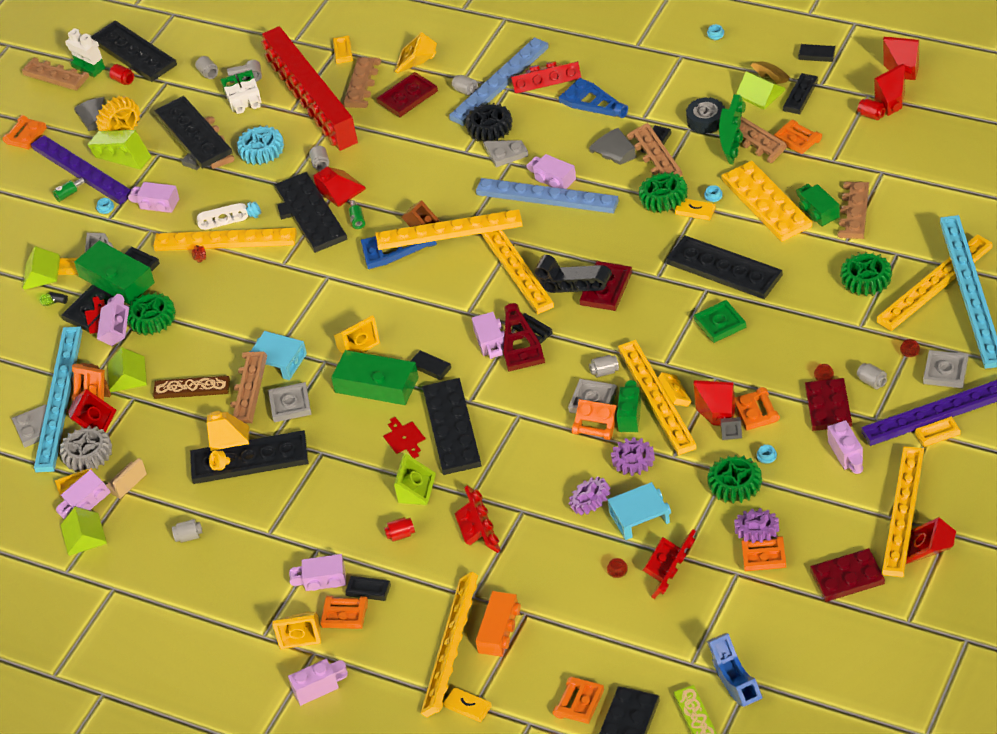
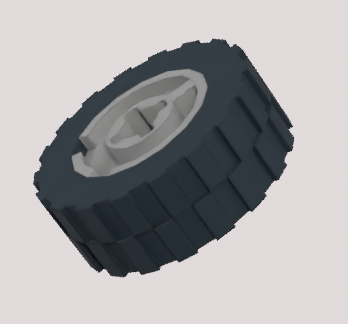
M703 97L692 101L688 108H686L688 127L692 131L702 134L718 131L722 108L725 109L723 103L711 97Z

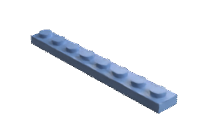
M534 37L449 115L450 120L464 126L467 118L466 115L469 114L470 110H474V107H480V104L486 105L512 82V76L520 75L548 49V43Z
M481 178L476 189V193L479 196L613 214L619 202L618 196L486 178Z

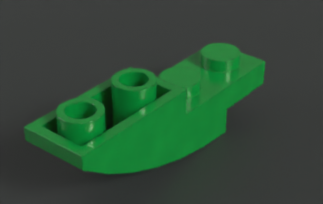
M738 94L733 95L729 109L722 108L719 123L721 146L731 165H733L735 158L738 156V147L743 140V133L739 127L746 104L741 95Z

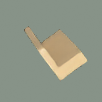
M140 458L135 462L131 461L106 484L112 495L121 499L147 474L143 461Z

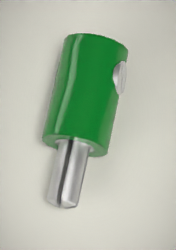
M83 178L75 182L70 180L62 186H58L52 193L55 199L60 202L77 192V187L85 183Z
M352 200L350 202L351 207L348 210L350 222L353 228L361 229L365 226L362 208L357 205L355 200Z

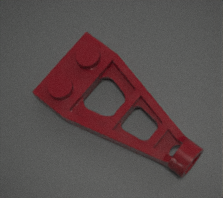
M510 303L504 307L506 317L503 353L508 372L545 363L541 344L520 312L518 304ZM522 325L524 331L511 333V326ZM524 338L528 340L529 347L513 349V342L515 340Z

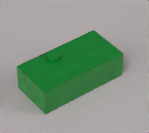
M100 240L74 261L80 278L112 296L121 294L124 297V302L129 305L131 301H135V297L141 296L155 283L150 267Z
M348 350L344 351L331 377L335 393L400 405L407 404L419 378L416 362Z

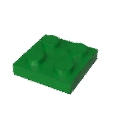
M727 300L694 315V321L713 343L747 328L745 320Z

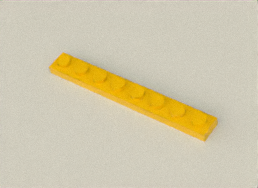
M518 209L376 232L378 250L523 226Z
M296 228L156 233L153 247L155 251L291 246L295 245L297 231Z
M499 230L481 233L537 315L554 308L553 301L504 232Z
M978 234L968 242L974 263L992 249V242ZM949 257L877 316V323L893 331L956 279L951 258Z
M633 340L619 345V353L678 456L696 450L694 439L637 341Z
M903 447L882 574L885 576L904 577L924 448Z
M472 571L459 579L421 710V714L427 718L438 713L443 707V697L448 689L449 677L453 672L452 666L458 654L459 642L463 637L462 631L468 619V610L472 605L471 599L477 588L478 575Z

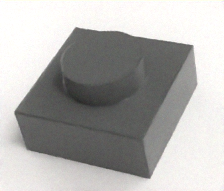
M189 153L182 159L183 166L198 170L200 167Z
M740 417L721 419L722 440L742 438Z

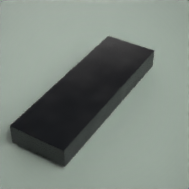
M801 73L783 106V111L800 115L818 82V76Z

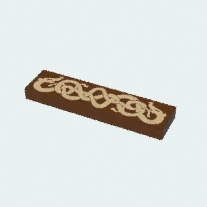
M229 376L157 380L154 384L153 397L154 399L229 394L230 378Z

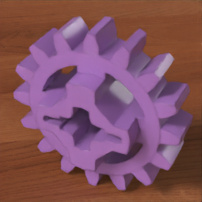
M635 437L632 438V441L625 438V443L618 442V447H613V452L611 453L612 465L616 467L617 472L622 470L623 475H626L627 472H630L631 476L635 472L641 475L642 470L647 472L648 466H653V461L655 460L653 446L650 447L649 442L643 443L642 438L639 441H636Z
M597 476L594 480L591 477L588 482L584 480L583 483L577 486V490L572 491L573 496L569 497V505L576 514L583 515L585 512L588 515L591 510L595 512L596 508L598 509L603 506L602 502L608 500L606 496L610 495L609 490L611 488L604 478L600 479Z
M759 508L758 511H754V509H751L749 512L743 511V515H737V519L734 520L735 534H738V538L744 537L745 542L752 540V543H755L756 540H759L760 543H763L765 539L770 541L771 536L776 537V532H779V518H776L775 513L770 514L769 510L762 512V509Z

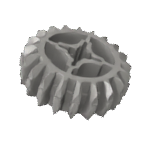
M90 425L87 429L81 427V430L78 431L74 429V433H68V438H63V443L60 444V455L63 463L69 470L73 469L75 472L90 469L91 467L98 470V466H104V462L108 461L109 456L112 455V443L109 435L103 429L99 430L97 426L93 429Z

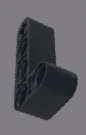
M546 254L540 258L534 271L544 290L551 293L601 291L605 289L612 275L611 270L604 265L559 267L555 258Z

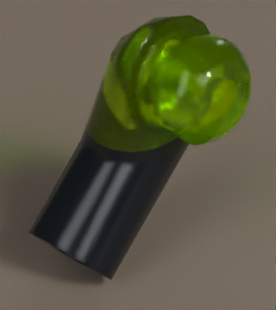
M49 292L42 295L39 301L43 306H50L57 302L66 304L68 296Z

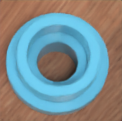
M718 24L711 25L707 31V36L710 39L718 40L724 36V30Z
M715 185L707 187L704 193L705 199L710 202L719 201L723 196L722 190Z
M102 198L97 202V211L101 214H108L114 209V203L109 198Z
M255 201L248 202V207H246L248 215L250 217L253 216L255 219L258 218V215L261 214L259 205Z
M762 445L757 451V459L761 463H772L777 458V452L771 445Z

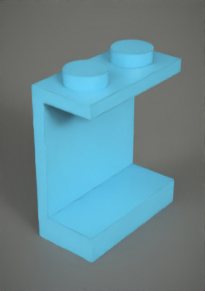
M267 331L263 332L252 350L249 351L265 352L267 354L266 365L280 368L282 377L286 380L291 379L307 355L304 341Z
M652 482L607 500L609 513L625 540L633 538V526L662 516L666 524L670 523V506L667 502H663L660 489H656Z

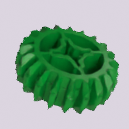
M666 171L663 174L658 173V175H652L651 178H646V181L642 182V186L639 187V199L643 207L647 208L648 211L652 210L653 213L656 211L660 213L662 211L668 212L670 209L675 210V207L681 206V202H685V198H687V184L679 174H674L673 172L668 174Z
M858 252L857 256L851 255V258H847L845 263L842 264L840 277L846 290H850L852 294L857 292L858 296L865 294L867 297L868 294L875 295L876 292L881 293L883 289H887L891 282L892 270L890 263L886 258H882L881 254L876 256L874 252L871 254H867V252L860 254Z
M148 292L145 296L141 294L140 298L135 297V301H131L130 306H128L127 323L133 332H137L138 335L143 333L146 336L148 333H151L153 336L156 332L160 333L161 330H166L167 326H172V322L175 321L176 311L174 303L168 296H164L163 293L158 295L157 292L154 294Z
M737 454L734 457L728 455L727 459L720 457L719 462H714L713 467H710L707 476L708 487L713 496H716L718 500L723 499L725 503L731 501L733 504L735 501L742 503L743 499L749 501L751 496L756 497V493L760 491L762 485V473L760 468H758L757 462H753L751 458L746 460L744 455L741 458Z

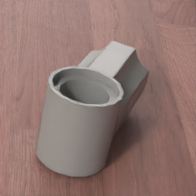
M250 60L246 65L227 68L228 77L235 75L237 81H239L237 74L252 70L255 82H257L262 77L260 63L257 60ZM246 76L242 80H249L251 77Z

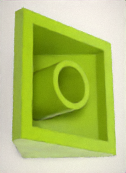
M746 71L736 94L741 95L744 101L764 110L785 91V87Z
M35 246L26 262L23 289L26 290L57 282L60 255Z
M123 347L119 349L108 362L110 392L147 385L144 356Z
M406 453L402 456L394 484L398 503L426 505L430 498L436 473Z
M74 507L60 525L69 556L107 544L100 516L97 512Z

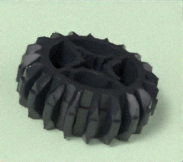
M480 104V107H474V110H470L469 114L466 115L465 125L467 132L477 142L481 140L483 142L498 141V138H504V135H508L509 131L512 130L513 120L511 113L507 110L506 106L502 107L501 104Z

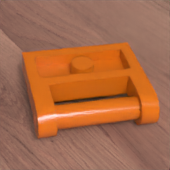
M21 115L16 125L2 139L8 145L30 149L32 147L31 144L38 140L47 126L44 122L28 119L26 116ZM23 126H25L21 133L16 138H14L16 134L20 131V129Z
M793 119L774 134L775 137L785 142L788 148L800 154H803L813 144L819 143L822 139L821 133L813 132L799 125Z
M73 364L74 390L71 398L72 402L81 393V374L84 375V390H89L104 401L105 370L86 367L82 364Z
M765 387L757 389L756 392L735 397V407L746 431L775 423L780 419L778 412L772 406L768 397V390ZM756 401H762L768 413L767 415H762Z
M579 399L575 422L572 426V434L579 435L582 433L611 440L618 406ZM582 421L606 424L607 426L605 430L582 426Z
M777 536V539H771L770 541L763 540V543H760L759 540H756L755 543L742 540L745 571L786 568L783 536Z
M326 596L321 618L322 628L363 629L365 613L368 607V597L334 598L333 596ZM333 606H352V607H333Z
M569 677L566 682L565 692L558 706H555L553 715L560 719L568 718L589 724L604 692V685ZM579 689L571 708H567L574 690Z

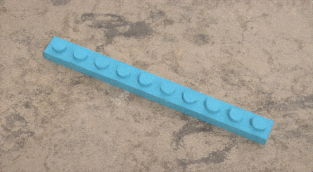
M959 215L940 217L942 232L984 368L997 367V334Z
M63 327L34 464L35 472H55L73 382L72 377L74 376L72 365L77 362L83 332L81 327Z

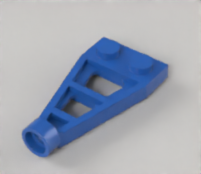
M579 78L559 96V103L574 109L614 117L618 116L620 118H624L628 113L627 105L619 103L594 83ZM589 93L596 96L590 103L581 101ZM603 100L609 103L606 107L597 106Z
M376 236L361 240L368 269L387 265L420 249L437 245L436 241L413 244L406 248L401 246L392 253L383 254L382 250H378Z

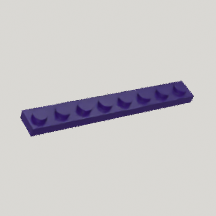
M45 135L31 144L33 150L75 177L83 178L86 184L119 205L128 200L131 189Z
M997 380L861 427V433L869 446L915 431L916 428L997 402Z

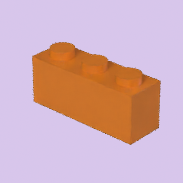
M492 591L476 638L478 653L503 657L505 649L509 647L510 632H514L515 617L520 614L521 605L517 601L516 594Z

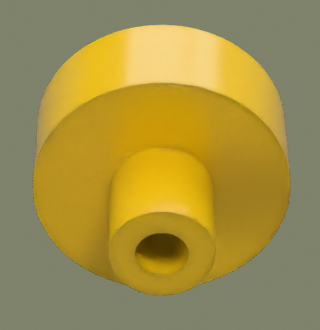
M213 451L210 454L209 464L212 470H223L230 463V458L226 457L223 451Z

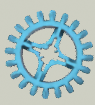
M260 125L258 128L247 129V132L242 133L237 142V150L242 160L246 161L247 164H267L268 161H274V158H279V154H282L284 149L283 137L274 127L269 128L268 125L265 127Z

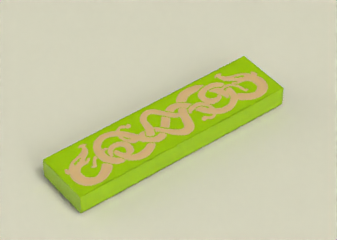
M692 685L674 691V697L691 734H717L695 686Z

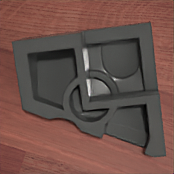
M104 97L88 100L75 107V113L80 116V120L85 124L88 131L98 130L96 116L99 115L98 110L103 108L102 105L106 104Z
M619 128L603 135L589 147L591 153L596 151L602 154V158L613 160L619 165L636 158L635 147Z

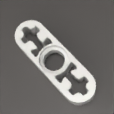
M243 203L201 212L197 216L198 226L206 230L243 221L248 217L247 206ZM221 214L227 215V217L223 219L218 218V216Z

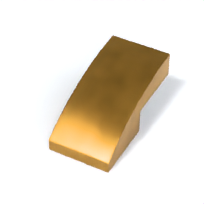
M760 61L751 64L761 77L770 76L776 84L786 83L790 78L783 70L768 62Z

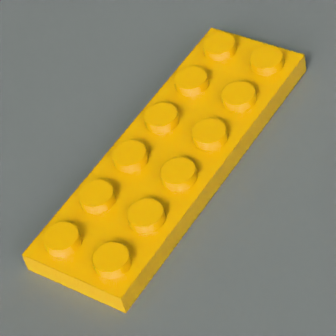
M749 161L721 175L722 181L781 242L812 227V221L753 161Z

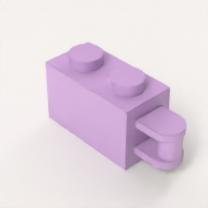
M547 154L542 158L535 156L527 164V169L534 173L535 180L554 188L567 189L576 180L574 165Z
M143 182L141 187H133L128 196L131 202L138 203L140 209L169 213L173 212L180 199L176 186Z
M116 294L110 298L107 305L101 308L97 339L110 346L125 339L129 307L124 305V297L121 294Z
M494 312L472 317L473 329L483 356L488 355L490 359L503 356L505 332L500 331L502 329L500 319L495 318Z
M847 421L827 426L828 443L843 469L850 468L854 474H860L863 471V448Z
M90 469L61 494L64 501L57 506L56 512L65 520L74 507L90 511L111 492L104 482Z
M342 554L302 559V566L293 567L289 570L290 584L292 586L304 585L306 591L346 586L345 564Z
M324 659L289 675L288 678L292 691L301 706L338 689L337 682L346 678L348 672L344 661L339 660L329 664L328 660Z

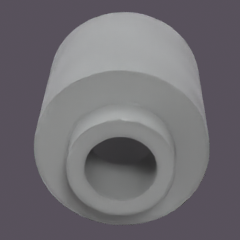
M202 56L196 61V69L205 78L214 79L218 75L217 65L208 56Z
M456 75L452 81V87L456 91L468 96L478 89L477 81L464 75Z
M323 146L313 147L309 152L312 166L317 171H321L329 166L328 154Z
M606 355L592 359L589 369L591 374L598 378L614 374L615 371L619 370V364L615 355Z
M863 363L858 368L857 376L859 379L874 389H879L886 384L887 374L885 371L870 363Z
M195 519L176 523V526L172 527L175 542L180 541L182 543L198 539L200 534L203 533L201 523L196 522Z

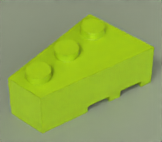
M136 130L98 131L87 144L96 158L140 170L152 157Z

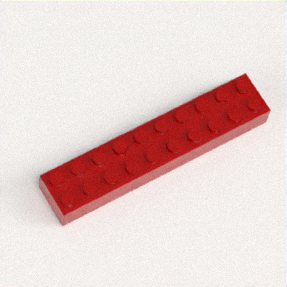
M278 26L262 33L263 41L261 43L264 50H266V54H264L266 61L271 63L273 70L278 72L280 79L286 82L287 88L293 91L294 97L300 100L302 107L307 109L309 116L314 118L316 125L322 128L325 137H329L332 146H336L341 151L357 144L358 140L353 117L283 29Z

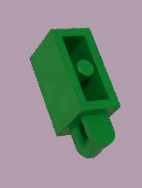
M806 184L796 189V194L800 198L799 206L801 210L810 215L811 219L821 227L840 217L839 203L818 184L813 187Z
M633 380L627 381L625 387H620L617 409L619 432H638L641 411L640 387H637V383Z

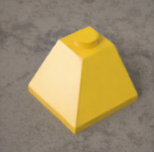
M421 32L401 50L395 72L405 71L425 63L428 59H432L436 54L437 43Z
M373 315L334 335L337 349L342 354L345 350L363 353L380 344Z
M214 411L207 415L210 451L249 444V425L228 412Z
M317 611L295 614L272 621L280 649L321 644L320 621Z

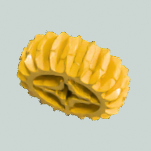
M120 95L117 98L112 97L111 101L107 100V104L102 105L103 108L98 110L99 115L96 116V124L99 131L134 130V127L138 126L137 121L141 120L138 105L132 99Z

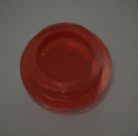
M195 245L192 250V257L198 263L206 260V251L203 246Z
M907 339L900 346V352L906 357H914L919 354L920 346L917 341Z
M820 364L814 371V377L818 381L829 380L834 377V371L830 365Z
M620 558L612 559L607 566L608 574L614 578L623 577L628 571L627 564Z

